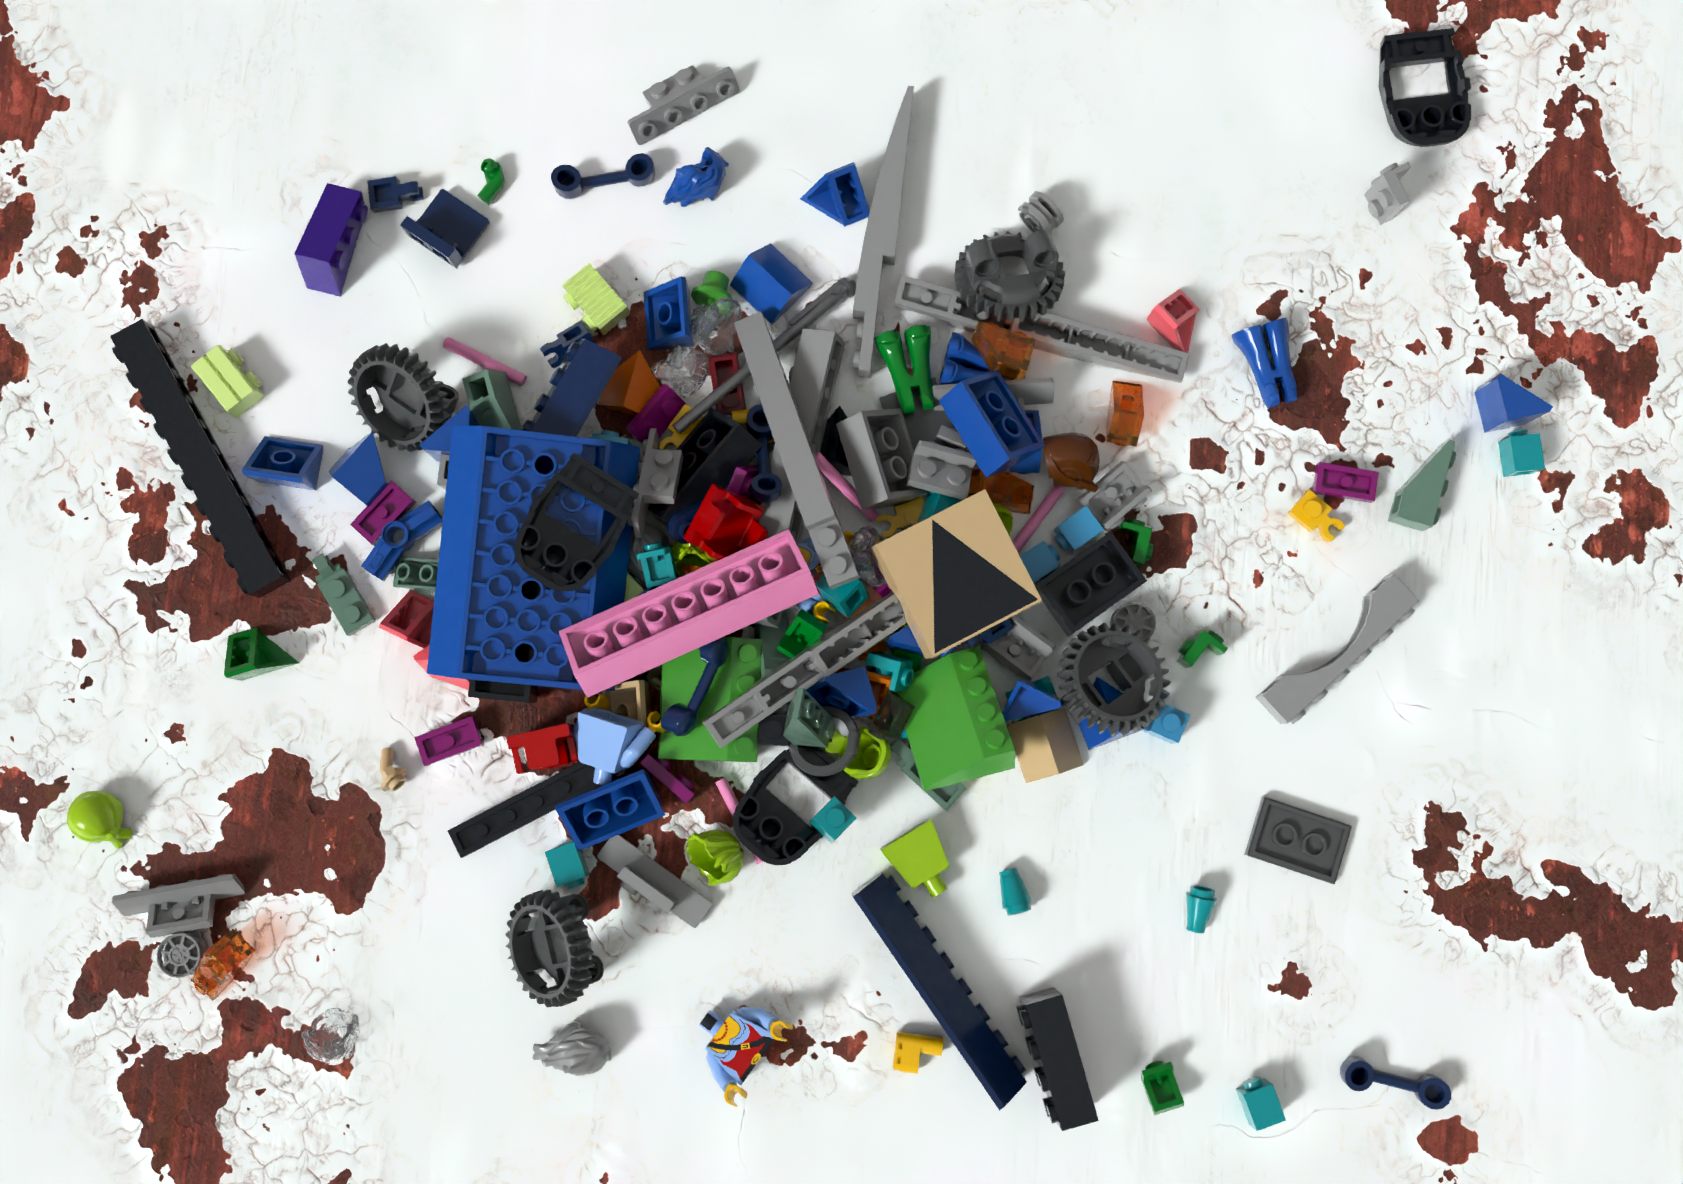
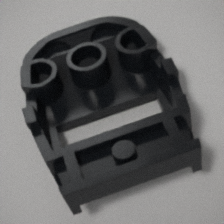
M1454 28L1385 35L1380 43L1378 88L1383 108L1392 133L1406 144L1418 147L1446 145L1460 138L1470 125L1471 104L1468 103V91L1471 89L1470 78L1465 77L1462 66L1464 59L1461 50H1455L1451 37L1455 34ZM1444 62L1448 94L1393 100L1389 74L1390 68Z
M575 453L569 457L570 460L559 473H556L541 493L535 497L529 507L530 510L518 532L514 547L516 560L526 574L551 589L564 592L581 588L595 575L603 562L611 556L627 523L628 514L633 502L639 495L635 490ZM562 484L616 517L599 546L544 513Z
M799 745L801 756L812 765L826 766L836 762L819 747ZM789 749L787 751L784 750L765 769L757 774L746 794L742 796L733 814L735 834L739 841L760 860L772 865L790 864L807 852L815 842L822 839L823 835L814 826L811 828L766 789L768 784L788 762L830 800L835 796L845 805L847 797L859 781L844 770L830 776L810 775L802 771L794 763Z

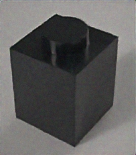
M770 714L759 722L758 745L789 747V740L783 736L787 715Z

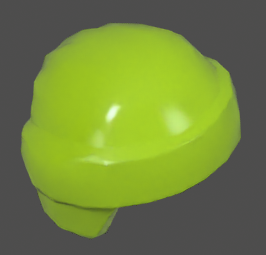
M860 727L858 728L861 733L858 755L843 770L856 779H873L880 776L887 768L891 758V748L888 740L880 731ZM835 730L831 738L832 742L828 743V748H825V751L838 753L839 758H841L846 751L848 735L843 737L838 730Z
M87 791L77 796L70 804L67 812V824L73 835L78 839L89 843L110 841L119 849L124 843L123 839H130L132 837V829L121 827L123 806L121 801L113 795L103 791Z

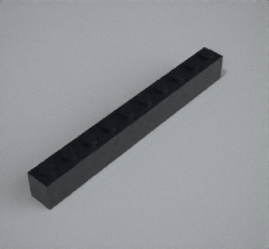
M140 319L111 335L110 337L115 345L112 348L113 353L121 363H125L129 371L126 373L127 379L135 389H139L142 395L139 399L141 405L148 414L153 415L156 421L153 424L155 431L161 439L167 441L170 447L167 449V453L171 460L182 469L184 474L181 475V479L190 491L193 490L198 500L195 501V505L204 517L207 516L210 521L209 531L217 542H221L224 547L223 557L231 568H235L238 573L237 583L245 594L261 598L291 581L154 326Z

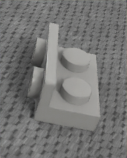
M919 440L911 457L907 486L964 500L968 496L972 469L976 460L971 453L964 449H953L939 445L934 441Z

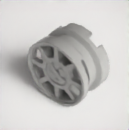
M1035 191L1029 197V202H1024L1017 209L1020 212L1019 217L1032 232L1046 230L1051 234L1052 228H1057L1064 221L1057 205L1048 196L1039 191Z
M1128 602L1120 606L1113 612L1110 619V626L1118 623L1120 631L1127 625H1129L1130 634L1132 635L1140 630L1139 639L1142 641L1150 638L1156 628V619L1153 611L1147 605L1140 602Z
M193 931L176 933L166 937L157 950L158 966L166 975L175 978L197 973L206 965L209 958L207 941H204L199 933Z

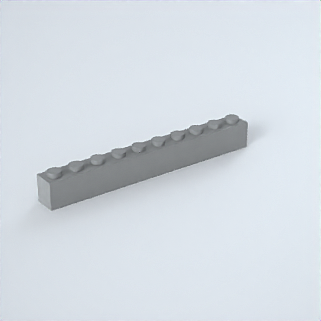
M802 329L801 337L796 343L794 366L789 371V385L814 452L817 453L821 449L845 342L836 331ZM775 444L773 451L769 455L770 473L777 475L782 481L781 496L773 502L760 503L765 509L759 518V523L768 530L765 539L789 529L798 546L804 521ZM782 611L753 624L779 628Z

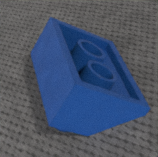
M998 370L960 381L939 400L947 417L955 426L963 443L968 447L986 478L1006 471L1045 447V444Z
M644 769L555 805L559 817L579 851L665 816L659 792L649 772Z

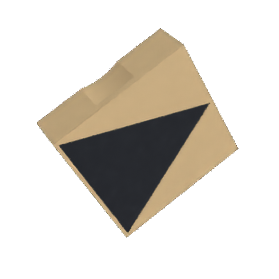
M986 489L869 548L886 583L900 601L906 622L925 659L934 658L1042 601Z

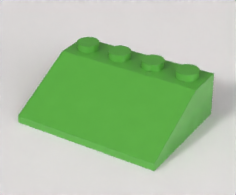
M725 637L729 644V656L726 663L718 668L698 712L699 722L697 727L690 734L682 737L668 731L659 733L658 759L757 762L758 723L724 747L719 748L702 721L750 689L752 684L760 680L762 639ZM700 647L662 664L661 717L659 723L664 713L672 705L682 703L688 706L707 665L700 657Z
M979 646L950 653L914 672L912 683L908 686L907 690L894 692L924 792L1015 768V749Z

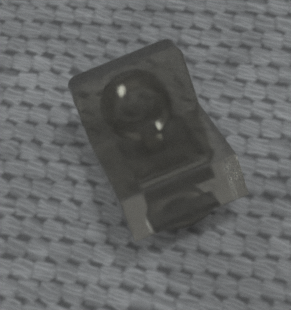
M888 691L875 718L863 715L860 721L869 727L868 732L879 739L884 740L886 736L899 739L915 706L898 693Z

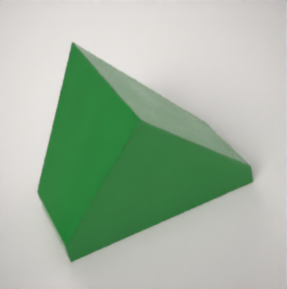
M258 627L228 636L224 675L228 679L243 681L299 663L261 633Z

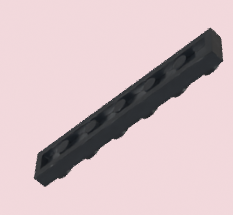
M579 762L448 830L460 858H464L555 811V805L603 786L593 782L595 767ZM627 770L613 773L612 780L628 773Z

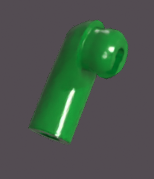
M491 158L485 159L481 164V170L484 172L487 184L477 195L488 205L500 192L505 183L501 165Z

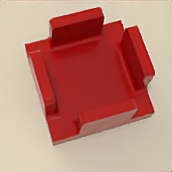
M712 484L683 538L688 543L701 547L710 557L720 560L765 539L768 530L759 523V518L762 516L765 507L756 501Z
M565 723L506 737L508 749L512 750L516 773H528L524 750L530 770H546L569 764L566 740L571 760L573 762L579 761L578 749L573 736L575 725Z

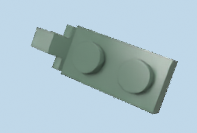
M323 553L312 559L320 573L315 577L318 582L317 585L347 636L353 635L376 621L347 570L343 569L339 563L333 566L329 557Z
M896 739L890 746L891 750L900 757L896 764L903 773L923 790L911 747L908 748L900 739ZM960 782L929 790L925 793L947 811L967 788Z

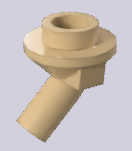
M383 748L381 750V789L384 792L398 790L407 780L405 777L407 770L404 767H392L394 750L391 748Z

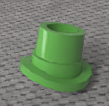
M719 271L706 272L702 284L692 289V299L697 305L709 312L722 313L727 311L732 303V297L727 292L729 278Z

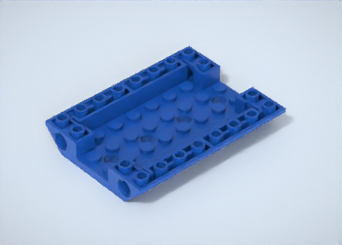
M453 425L427 674L458 679L582 690L574 676L559 631L624 602L632 526L628 525L627 520L611 556L603 562L595 575L579 589L565 592L547 587L522 570L515 557V540L535 497L541 493L556 473H559L570 460L569 457L573 453L633 489L634 484L637 483L640 447L600 439L489 426ZM547 456L553 461L554 467L550 473L541 474L536 470L535 462L539 457ZM563 484L544 512L599 546L616 519L609 512ZM527 581L537 582L541 588L540 595L535 599L525 598L522 594L524 583ZM523 643L531 645L534 649L533 658L527 662L518 660L515 655L517 646ZM615 686L603 691H615Z

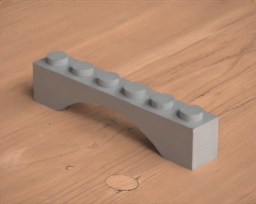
M1395 574L1384 577L1363 597L1361 614L1356 629L1348 643L1335 657L1310 672L1277 677L1255 698L1279 724L1296 723L1306 714L1304 708L1309 703L1313 702L1316 704L1328 693L1325 688L1333 681L1338 683L1350 673L1347 668L1354 661L1357 663L1363 661L1372 652L1369 647L1376 641L1381 643L1393 633L1391 627L1398 620L1401 623L1407 620L1415 612L1412 607L1420 600Z

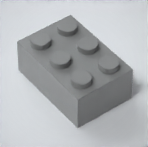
M901 408L860 411L836 424L862 510L897 506L927 494L926 490L907 486L914 449Z

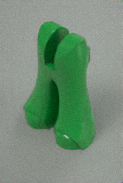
M916 325L904 332L913 375L909 374L906 366L900 331H887L874 337L876 347L891 374L896 395L904 414L915 412L914 396H912L911 390L918 389L922 409H933L935 399L933 397V383L930 371V326Z

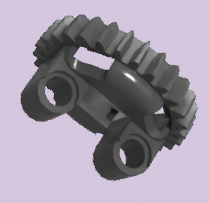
M1046 230L1035 231L1026 240L1022 239L1020 232L1017 235L1010 234L1009 231H1006V234L1003 235L994 232L993 237H988L985 234L983 239H974L973 243L965 246V252L959 253V260H956L954 273L956 291L960 292L961 300H966L967 307L975 306L976 314L982 311L986 312L987 319L994 315L997 316L998 322L1002 317L1009 318L1010 323L1013 321V318H1019L1021 322H1024L1025 316H1029L1034 320L1037 312L1044 315L1047 308L1052 309L1055 302L1059 300L1065 281V271L1062 270L1063 262H1058L1059 254L1051 234ZM1016 256L1023 258L1029 274L999 278L1000 262L998 257ZM1044 278H1047L1048 284L1040 292L1038 286L1043 282ZM980 286H985L1002 295V302L997 303V299L991 298L986 294L981 296L979 294Z
M384 343L381 346L375 345L366 350L353 362V367L349 371L352 377L347 381L352 386L348 394L355 398L352 400L351 405L357 406L358 411L356 415H361L365 420L362 425L368 424L371 432L373 431V434L377 433L379 435L380 442L388 440V446L391 448L397 445L399 451L405 449L409 452L414 450L420 451L422 448L419 445L453 416L459 394L456 389L443 384L442 381H435L433 377L437 372L435 370L431 371L427 367V361L421 362L418 353L411 356L407 347L399 350L397 344L389 347L387 343ZM405 379L414 383L422 396L417 411L393 395V392L404 385ZM371 387L375 388L383 404V410L378 414L374 410L376 407L371 395H368L366 391ZM425 425L423 431L413 432L414 427Z
M1106 623L1098 626V629L1093 625L1087 629V632L1081 631L1077 638H1073L1068 643L1070 647L1062 652L1066 658L1061 659L1058 663L1061 667L1066 668V670H1061L1057 673V676L1065 679V682L1061 683L1058 688L1068 691L1061 699L1077 724L1088 718L1087 728L1089 729L1098 724V733L1100 734L1109 727L1111 736L1116 735L1119 729L1121 734L1126 736L1131 730L1137 733L1141 730L1142 726L1146 728L1152 723L1151 719L1155 720L1160 715L1159 711L1166 706L1163 700L1170 695L1169 692L1162 689L1171 683V681L1163 679V676L1169 672V669H1162L1160 666L1165 661V658L1156 657L1155 653L1159 650V647L1151 649L1148 646L1150 638H1146L1143 641L1139 639L1140 630L1132 635L1130 634L1129 625L1120 631L1118 623L1112 624L1110 628H1108ZM1110 637L1109 642L1122 645L1129 642L1125 649L1120 650L1114 647H1107L1101 642ZM1108 662H1111L1106 666L1108 673L1122 692L1128 688L1130 689L1107 704L1090 682L1088 676ZM1154 676L1155 679L1150 681L1149 696H1153V698L1145 702V681Z
M540 890L522 897L520 902L514 905L515 910L510 912L511 920L507 922L510 931L505 933L509 938V943L505 947L510 949L511 955L508 959H512L514 965L511 970L516 971L518 974L516 981H522V990L529 991L530 999H536L538 1004H544L546 1007H561L577 1001L578 997L584 995L583 990L587 989L590 984L599 981L604 973L601 959L596 955H592L594 954L591 948L592 939L589 937L587 925L583 922L589 912L587 899L581 894L560 897L559 892L552 893L551 890ZM539 911V919L535 930L525 932V930H528L531 920L529 914ZM559 928L563 936L568 960L559 963L556 959L550 930ZM545 969L554 978L556 985L548 988L546 986L547 982L535 972Z

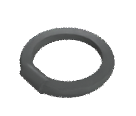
M833 706L822 707L831 717L838 718L844 722L849 731L846 751L839 760L826 766L812 765L801 756L799 745H793L789 741V751L794 763L802 771L813 776L823 777L836 774L845 769L858 755L861 733L856 722L847 712Z

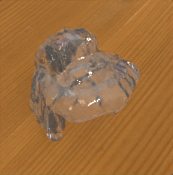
M725 297L712 302L708 307L702 304L694 309L691 315V330L696 342L704 351L715 356L725 354L727 351L730 353L734 351L732 335L737 333L734 322L741 320L742 315L739 302Z
M677 345L676 350L670 356L669 362L667 360H659L653 364L651 371L657 379L672 384L674 392L679 397L688 398L696 394L705 382L708 374L709 359L699 350Z
M864 526L854 534L850 551L861 577L859 580L863 585L877 587L887 583L869 548L885 539L871 526Z
M341 1008L327 1009L325 1013L318 1015L311 1022V1030L304 1031L301 1034L308 1055L315 1060L332 1066L339 1065L350 1058L355 1050V1042L359 1038V1017L356 1013L347 1010L342 1011Z

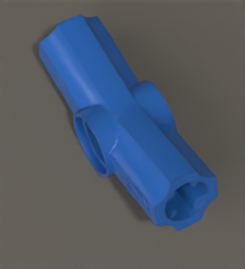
M428 500L398 521L387 523L382 529L381 538L361 567L385 582L405 551L410 550L416 541L442 525L443 518L432 502ZM398 530H404V539L400 543L394 544V533Z

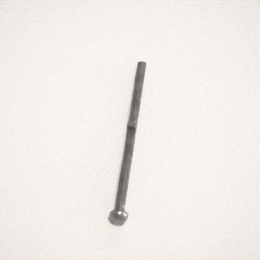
M847 277L838 279L836 283L788 322L790 327L773 341L777 353L800 335L802 329H807L846 295L852 298L856 290L854 281ZM747 361L744 366L672 425L678 434L685 431L751 375Z

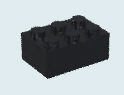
M1109 532L1041 580L1035 587L1044 605L1069 637L1147 580L1113 533Z

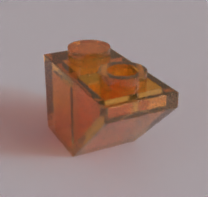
M978 321L971 340L990 372L998 370L1003 378L1009 380L1023 379L1028 370L1036 339L1028 337L1023 332H1012L1000 328L992 322L984 323Z
M972 469L967 498L986 489L992 503L1001 504L1003 508L1009 509L1010 512L1030 514L1034 485L1006 471L986 478L982 470Z
M232 929L204 952L191 979L196 990L214 1001L247 966L255 949Z

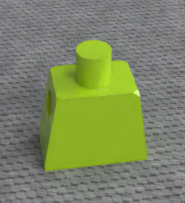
M931 819L880 848L883 855L912 889L924 883L932 898L948 889L939 873L950 866Z

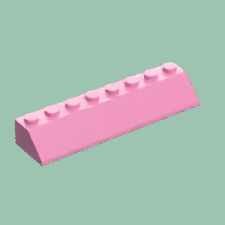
M787 529L559 631L574 676L588 698L819 593L810 569L790 530Z

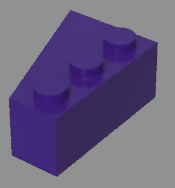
M327 183L294 253L306 288L341 297L362 223L365 222L368 214V207L365 205L361 191Z

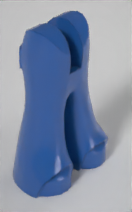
M1287 318L1274 320L1262 326L1256 325L1232 334L1231 337L1234 344L1244 354L1252 369L1267 409L1279 406L1280 404L1276 384L1279 386L1285 403L1297 401V385L1289 353V325ZM1264 338L1271 354L1273 369L1271 367V363L1268 357Z
M952 332L938 385L958 384L962 380L996 370L999 371L1004 381L1020 380L1025 378L1027 366L986 352L974 346L963 335Z

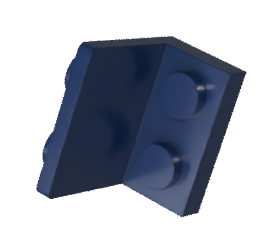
M441 189L417 221L406 216L400 226L411 239L457 269L490 224V221L446 190Z

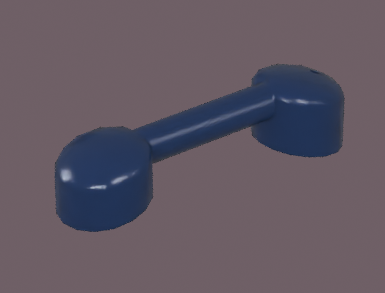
M640 153L633 155L627 161L625 170L581 177L579 171L571 165H560L551 173V181L559 196L565 199H574L580 196L584 189L628 181L637 187L645 186L653 180L655 167L650 156Z
M762 404L750 408L746 420V430L762 445L757 451L758 475L752 479L751 494L756 500L769 503L781 496L782 481L777 475L770 473L768 441L773 438Z
M725 637L700 647V657L707 665L688 706L677 703L668 708L661 720V727L664 730L682 737L690 734L697 727L699 722L698 712L718 668L726 663L729 656V644Z
M1359 1056L1347 1058L1340 1067L1342 1081L1354 1091H1364L1375 1082L1414 1092L1416 1098L1423 1105L1436 1110L1444 1108L1451 1100L1449 1086L1441 1078L1432 1074H1426L1414 1080L1374 1070L1365 1059Z

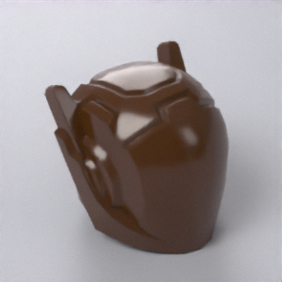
M1077 432L1056 434L1043 438L1049 478L1053 479L1054 486L1076 487L1092 492L1098 490L1099 486L1093 480L1098 473L1100 457L1098 447L1091 438Z

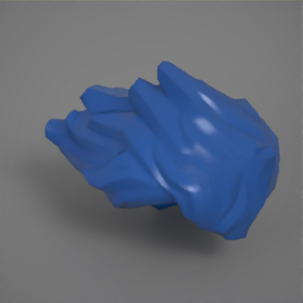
M704 148L701 163L676 168V176L663 200L664 205L680 202L681 207H686L697 199L704 200V198H709L713 201L726 175L725 167H728L729 163L711 148Z

